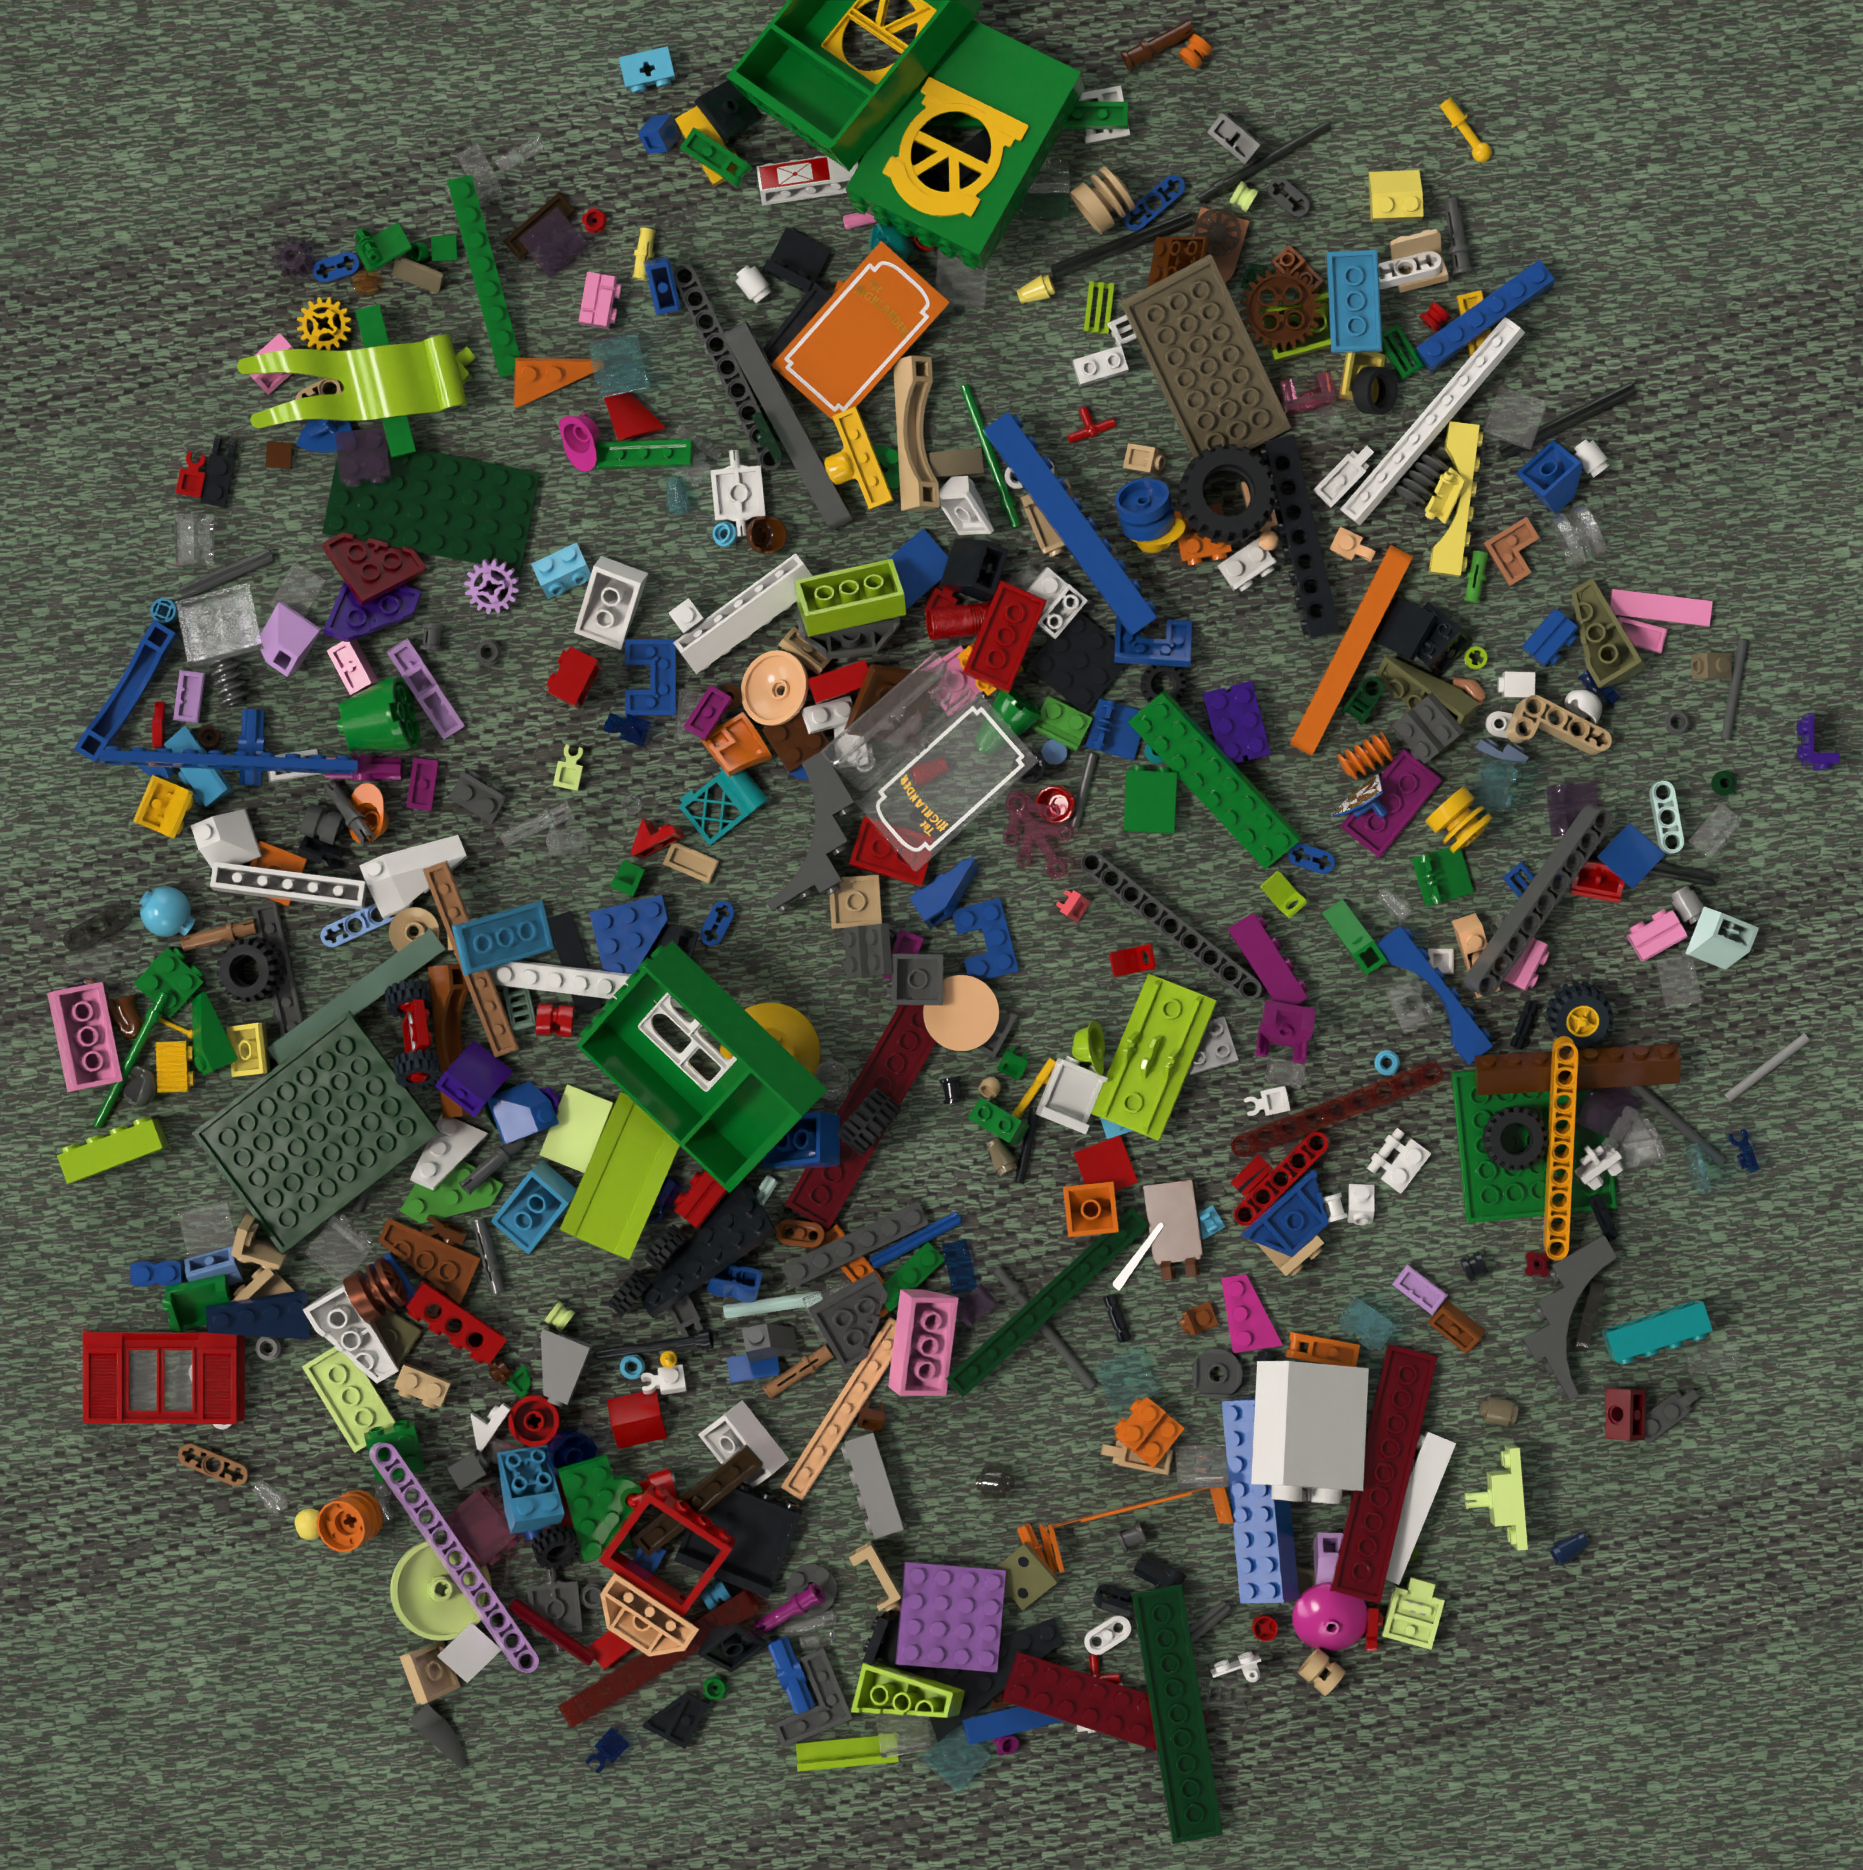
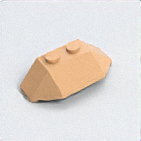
M616 1573L612 1575L600 1593L607 1629L649 1657L685 1651L699 1630L686 1618L681 1617Z

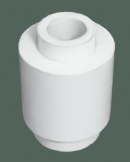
M747 265L736 274L738 279L735 282L749 300L753 299L756 304L772 292L768 287L770 284L756 266L750 268Z
M1585 439L1574 448L1577 453L1573 456L1582 463L1587 474L1590 473L1593 478L1610 466L1606 461L1608 458L1594 440L1589 443Z

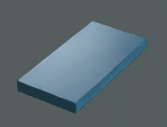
M1378 250L1327 252L1331 354L1382 352Z
M543 900L452 925L464 975L555 949Z

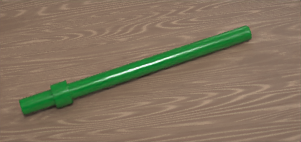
M965 384L960 387L998 489L1001 498L999 501L1003 511H1006L1012 529L1021 526L1015 509L1017 504L1014 496H1010L992 444L983 433L985 425L970 385Z
M161 990L153 1006L148 1008L145 1014L146 1020L120 1069L123 1081L113 1083L93 1122L95 1127L102 1129L155 1023H159L163 1015L161 1011L169 997L168 993Z

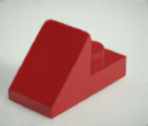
M643 818L631 849L632 856L644 859L685 838L682 828L666 824L659 827L656 831L652 821Z

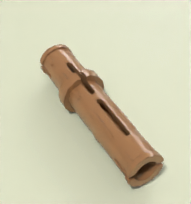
M255 919L234 924L229 922L226 923V926L180 936V940H182L180 941L181 947L186 952L221 942H234L236 939L245 936L256 935L258 933Z
M825 1344L808 1357L806 1355L801 1357L802 1361L762 1387L768 1397L773 1399V1397L809 1373L814 1374L818 1367L833 1359L834 1356ZM818 1358L817 1361H815L814 1363H812L811 1365H809L808 1367H806V1368L803 1369L802 1371L800 1370V1369H802L803 1367L807 1366V1365L810 1364L812 1361H814L815 1359ZM794 1373H796V1375H794L793 1377H791L790 1379H788L787 1381H785V1382L782 1383L781 1385H778L779 1383H781L782 1381H784L785 1379H787L788 1377H790L791 1375H793Z

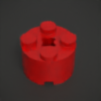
M531 1394L523 1397L513 1406L508 1424L511 1434L520 1443L530 1447L542 1446L552 1440L559 1431L561 1425L560 1410L557 1405L548 1402L549 1397L541 1394ZM532 1414L541 1418L538 1427H535L534 1423H529L528 1421Z

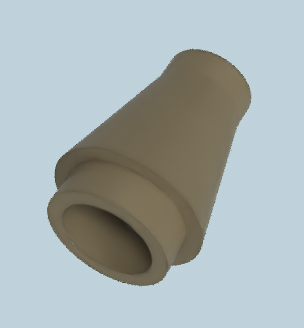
M1000 1137L987 1143L994 1171L998 1172L1000 1177L1018 1169L1016 1158L1008 1150Z

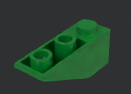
M1343 899L1322 912V915L1364 976L1387 962V959Z

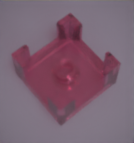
M1330 370L1319 372L1318 377L1315 378L1317 394L1314 391L1300 394V398H1297L1292 379L1280 381V386H1277L1286 416L1334 405L1337 399Z

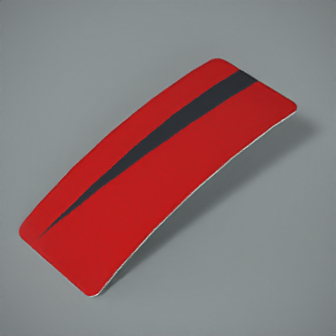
M1258 1154L1230 1183L1245 1197L1272 1167Z

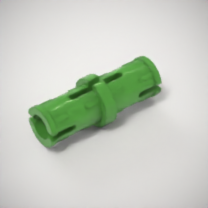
M1473 551L1470 573L1466 575L1468 584L1464 601L1480 603L1483 581H1486L1487 578L1485 576V569L1489 553Z

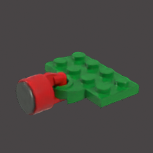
M607 1454L558 1468L584 1562L600 1558L602 1551L651 1483L661 1490L665 1488L669 1495L676 1500L680 1498L673 1472L669 1468L649 1473L648 1480L638 1483L631 1476L627 1475L613 1477ZM629 1532L616 1549L619 1552L633 1548Z

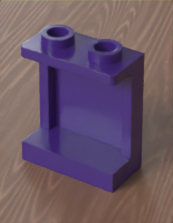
M473 1040L445 1071L435 1087L473 1117H476L489 1099L508 1080L513 1071Z

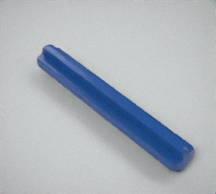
M953 1212L872 1255L870 1261L874 1268H879L960 1225L962 1220L957 1212Z

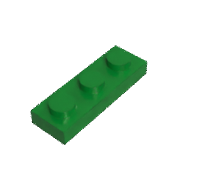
M926 1242L883 1283L888 1294L883 1306L889 1313L899 1304L900 1289H915L945 1261L929 1242Z

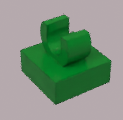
M1012 1046L1009 1052L1005 1051L997 1070L1020 1080L1029 1062L1026 1060L1028 1053L1024 1052L1023 1056L1019 1057L1014 1054L1016 1047Z

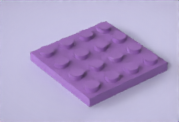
M904 1562L895 1664L997 1672L1006 1570Z

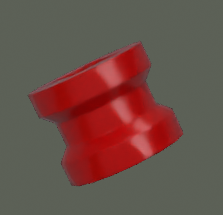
M1435 302L1429 305L1427 312H1423L1419 316L1420 320L1435 333L1441 330L1443 323L1451 319L1450 315Z

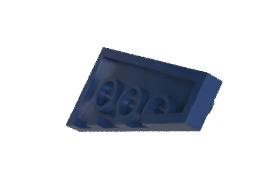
M305 1290L205 1306L207 1330L209 1333L310 1340L309 1319L303 1311L308 1306L307 1293Z

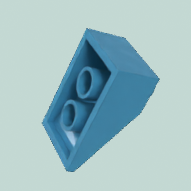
M542 1160L530 1170L490 1222L529 1255L568 1210L577 1189Z

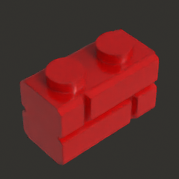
M706 1170L702 1174L697 1171L689 1182L692 1185L691 1189L687 1194L682 1191L674 1201V1204L677 1205L674 1211L697 1229L727 1192Z

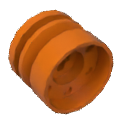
M351 1490L326 1504L321 1509L317 1519L318 1534L330 1549L338 1552H350L379 1533L384 1520L383 1511L378 1500L370 1493L362 1490Z

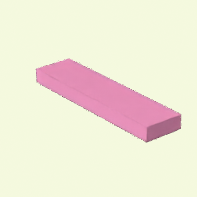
M1616 589L1611 590L1610 606L1616 616L1705 627L1710 626L1713 601Z

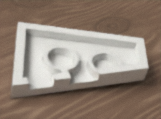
M441 1114L436 1124L440 1133L427 1142L410 1181L434 1190L487 1137L488 1133L453 1117L443 1118Z

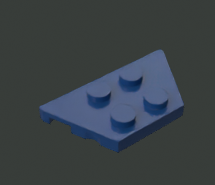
M1311 1169L1240 1235L1260 1245L1293 1257L1329 1224L1326 1211L1323 1208L1322 1194L1319 1192L1316 1180L1317 1173Z

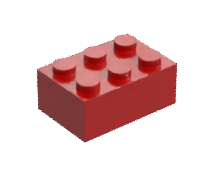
M570 646L568 651H562L557 662L561 666L557 674L552 672L546 686L549 688L548 693L551 696L580 710L602 664L597 659Z

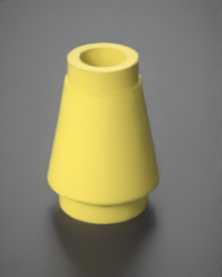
M1040 275L1016 290L1021 304L1049 299L1051 295L1056 293L1049 275Z

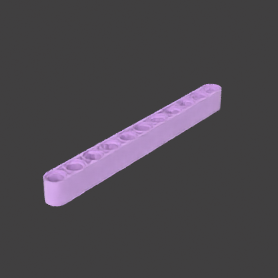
M383 1442L374 1444L369 1451L371 1461L509 1662L516 1670L525 1673L535 1671L539 1664L537 1654L402 1457L391 1444ZM385 1447L388 1450V1457L386 1460L380 1461L378 1451ZM400 1468L403 1476L400 1481L395 1482L392 1478V1473L395 1469ZM410 1489H414L417 1497L413 1502L409 1503L406 1498L407 1492ZM428 1509L431 1513V1518L427 1523H423L421 1521V1513ZM442 1530L445 1533V1539L442 1543L437 1544L435 1535L438 1531ZM453 1551H457L459 1560L456 1564L452 1565L449 1561V1556ZM467 1572H472V1583L469 1585L464 1584V1575ZM485 1592L488 1600L484 1605L480 1606L477 1598L481 1593ZM500 1613L502 1617L501 1623L494 1626L492 1624V1617L494 1614ZM513 1633L516 1641L513 1646L508 1647L506 1638L509 1634ZM528 1654L530 1662L526 1667H522L520 1659L523 1655Z

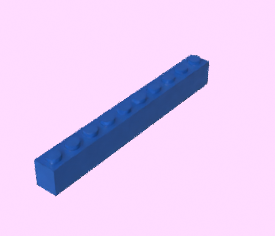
M1009 412L1005 413L983 429V433L1132 637L1157 618L1154 614L1157 612L1156 607L1149 599L1145 601L1140 595V592L1143 591L1135 579L1130 581L1125 572L1128 569L1120 558L1115 560L1111 555L1110 551L1113 548L1105 537L1102 539L1098 537L1095 532L1098 529L1096 524L1090 517L1085 519L1080 512L1083 509L1082 505L1075 496L1070 498L1065 490L1068 489V486L1061 476L1056 478L1051 472L1053 465L1045 455L1041 457L1038 454L1036 448L1039 446L1031 435L1025 436L1021 430L1024 425L1017 415L1011 416Z

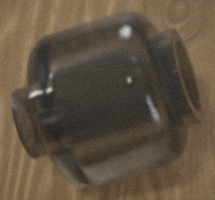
M985 1466L981 1471V1475L976 1477V1488L981 1490L983 1497L986 1499H1005L1009 1496L1010 1492L1014 1491V1474L1009 1472V1469L1005 1466Z

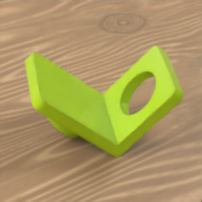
M1276 871L1260 886L1274 905L1288 918L1294 916L1308 902L1293 888L1280 871ZM1298 900V903L1295 907H1293L1292 909H1288L1289 905L1292 902Z

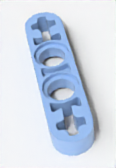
M375 903L364 908V910L355 912L324 927L320 935L321 941L328 947H337L390 923L394 916L391 918L387 917L381 922H375L371 917L372 911L378 908ZM353 918H358L362 922V929L357 933L351 932L348 927L349 921ZM343 923L344 930L349 937L344 939V934L336 937L337 942L327 941L328 930L332 929L333 932L341 930L339 924Z

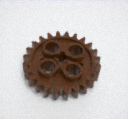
M1276 268L1274 275H1271L1269 270H1266V278L1263 279L1260 275H1256L1258 283L1255 284L1251 281L1248 283L1252 291H1243V295L1248 300L1240 301V304L1245 306L1246 309L1241 310L1239 315L1247 316L1242 322L1244 325H1250L1247 330L1248 334L1253 332L1256 334L1253 339L1254 342L1260 338L1263 339V348L1269 342L1273 351L1277 344L1281 345L1283 351H1285L1288 343L1294 349L1296 348V340L1302 344L1305 343L1304 334L1312 337L1313 333L1309 329L1310 327H1318V324L1313 319L1321 318V314L1315 312V310L1321 308L1322 304L1315 303L1314 300L1319 298L1320 294L1311 293L1315 287L1314 284L1308 287L1305 285L1308 280L1307 276L1302 280L1298 279L1299 271L1290 276L1289 268L1286 269L1284 274H1281L1279 268ZM1287 290L1297 291L1299 299L1295 302L1287 300L1285 296ZM1262 292H1270L1273 295L1274 301L1270 304H1265L1260 300V294ZM1278 303H1281L1283 308L1303 306L1302 310H1285L1283 315H1279V311L1258 312V309H1275ZM1290 315L1299 316L1301 325L1298 327L1290 326L1287 321ZM1265 317H1272L1276 322V327L1266 329L1262 324V320Z

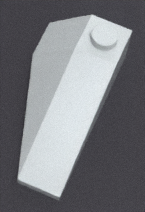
M455 835L385 854L359 866L382 918L385 919L406 910L421 893H426L430 890L423 868L447 860L452 871L468 857L459 836Z

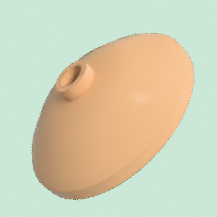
M776 650L760 655L750 664L742 680L741 694L744 709L753 720L763 725L777 726L790 721L798 714L808 694V676L801 661L790 653Z

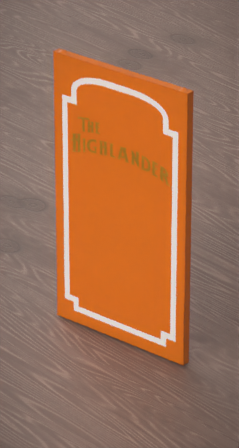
M881 240L773 361L771 366L834 421L832 416L858 406L950 302L948 298L939 293Z

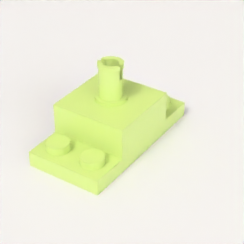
M1515 1444L1505 1445V1451H1501V1464L1506 1470L1486 1472L1487 1492L1465 1493L1464 1497L1466 1500H1475L1466 1501L1465 1507L1466 1509L1488 1507L1490 1522L1495 1527L1511 1525V1527H1507L1508 1542L1517 1550H1528L1520 1448Z

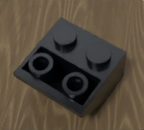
M955 538L939 585L981 602H987L995 594L1009 550L984 540Z

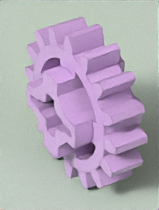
M494 558L491 564H489L487 559H484L482 567L478 563L473 566L476 572L469 571L467 573L471 580L464 582V585L470 586L465 595H472L473 598L469 603L477 602L478 611L486 607L487 614H490L492 609L495 608L498 614L502 611L501 606L508 609L510 607L509 601H516L517 597L513 593L519 592L520 588L514 586V583L519 581V577H512L511 574L515 569L507 570V562L502 563L500 566L496 558ZM495 571L500 572L504 577L495 574ZM483 573L482 583L476 585V580L479 574ZM490 581L492 584L499 585L494 592L492 588H484ZM508 587L506 597L503 600H501L502 589ZM480 595L487 597L489 602L481 598Z

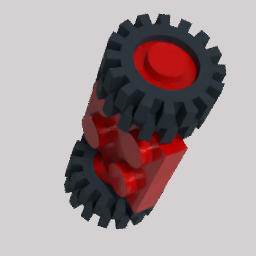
M409 979L408 982L402 980L400 984L395 982L385 990L388 1014H393V1017L400 1015V1018H404L402 1021L405 1052L401 1053V1056L395 1057L396 1060L393 1061L395 1081L401 1087L408 1086V1088H413L417 1086V1088H422L421 1085L427 1087L430 1086V1083L435 1084L436 1080H440L441 1076L438 1054L436 1055L434 1051L430 1053V1050H427L432 1043L431 1032L427 1030L429 1021L428 1010L432 1009L430 985H427L425 981L421 983V980L413 982V979Z

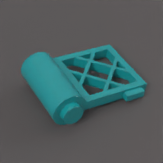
M720 766L721 772L696 793L690 790L679 799L682 804L678 807L709 846L769 800L745 769L729 777ZM716 783L723 790L722 801L708 799L709 788ZM705 792V798H704V799L698 798L699 796H701V795ZM726 795L732 802L726 801ZM693 801L704 802L703 816L692 815L687 806ZM708 802L722 804L720 819L706 817ZM725 805L735 806L741 815L735 820L724 819ZM696 819H701L702 825H700ZM706 820L720 822L719 832L712 838L705 831ZM723 822L730 823L723 828Z

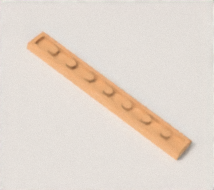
M890 1316L871 1344L866 1358L861 1360L781 1486L782 1489L801 1501L808 1493L892 1360L896 1320Z

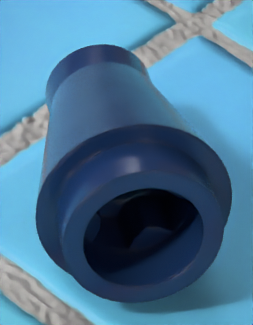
M1580 1532L1553 1543V1547L1549 1550L1558 1565L1561 1566L1564 1563L1567 1565L1589 1543L1583 1533Z

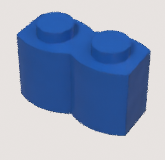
M167 1260L160 1263L154 1261L134 1263L130 1265L131 1284L139 1287H147L156 1283L163 1286L180 1284L185 1281V1263L179 1260Z
M731 1264L708 1281L707 1291L720 1297L732 1296L741 1302H756L762 1273L751 1267L737 1268Z

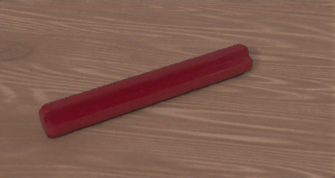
M519 1599L513 1600L508 1610L585 1665L589 1666L593 1663L596 1654Z

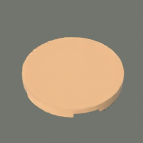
M967 975L951 976L943 979V1005H924V1023L931 1037L943 1047L955 1051L972 1050L984 1044L993 1035L999 1020L998 1002L993 991L981 980Z

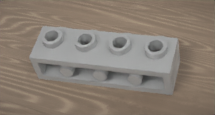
M874 1431L846 1439L844 1441L845 1446L841 1447L845 1462L850 1461L853 1468L852 1471H849L853 1486L858 1485L860 1495L856 1496L861 1510L866 1509L868 1519H865L864 1522L868 1535L873 1533L876 1539L904 1530Z

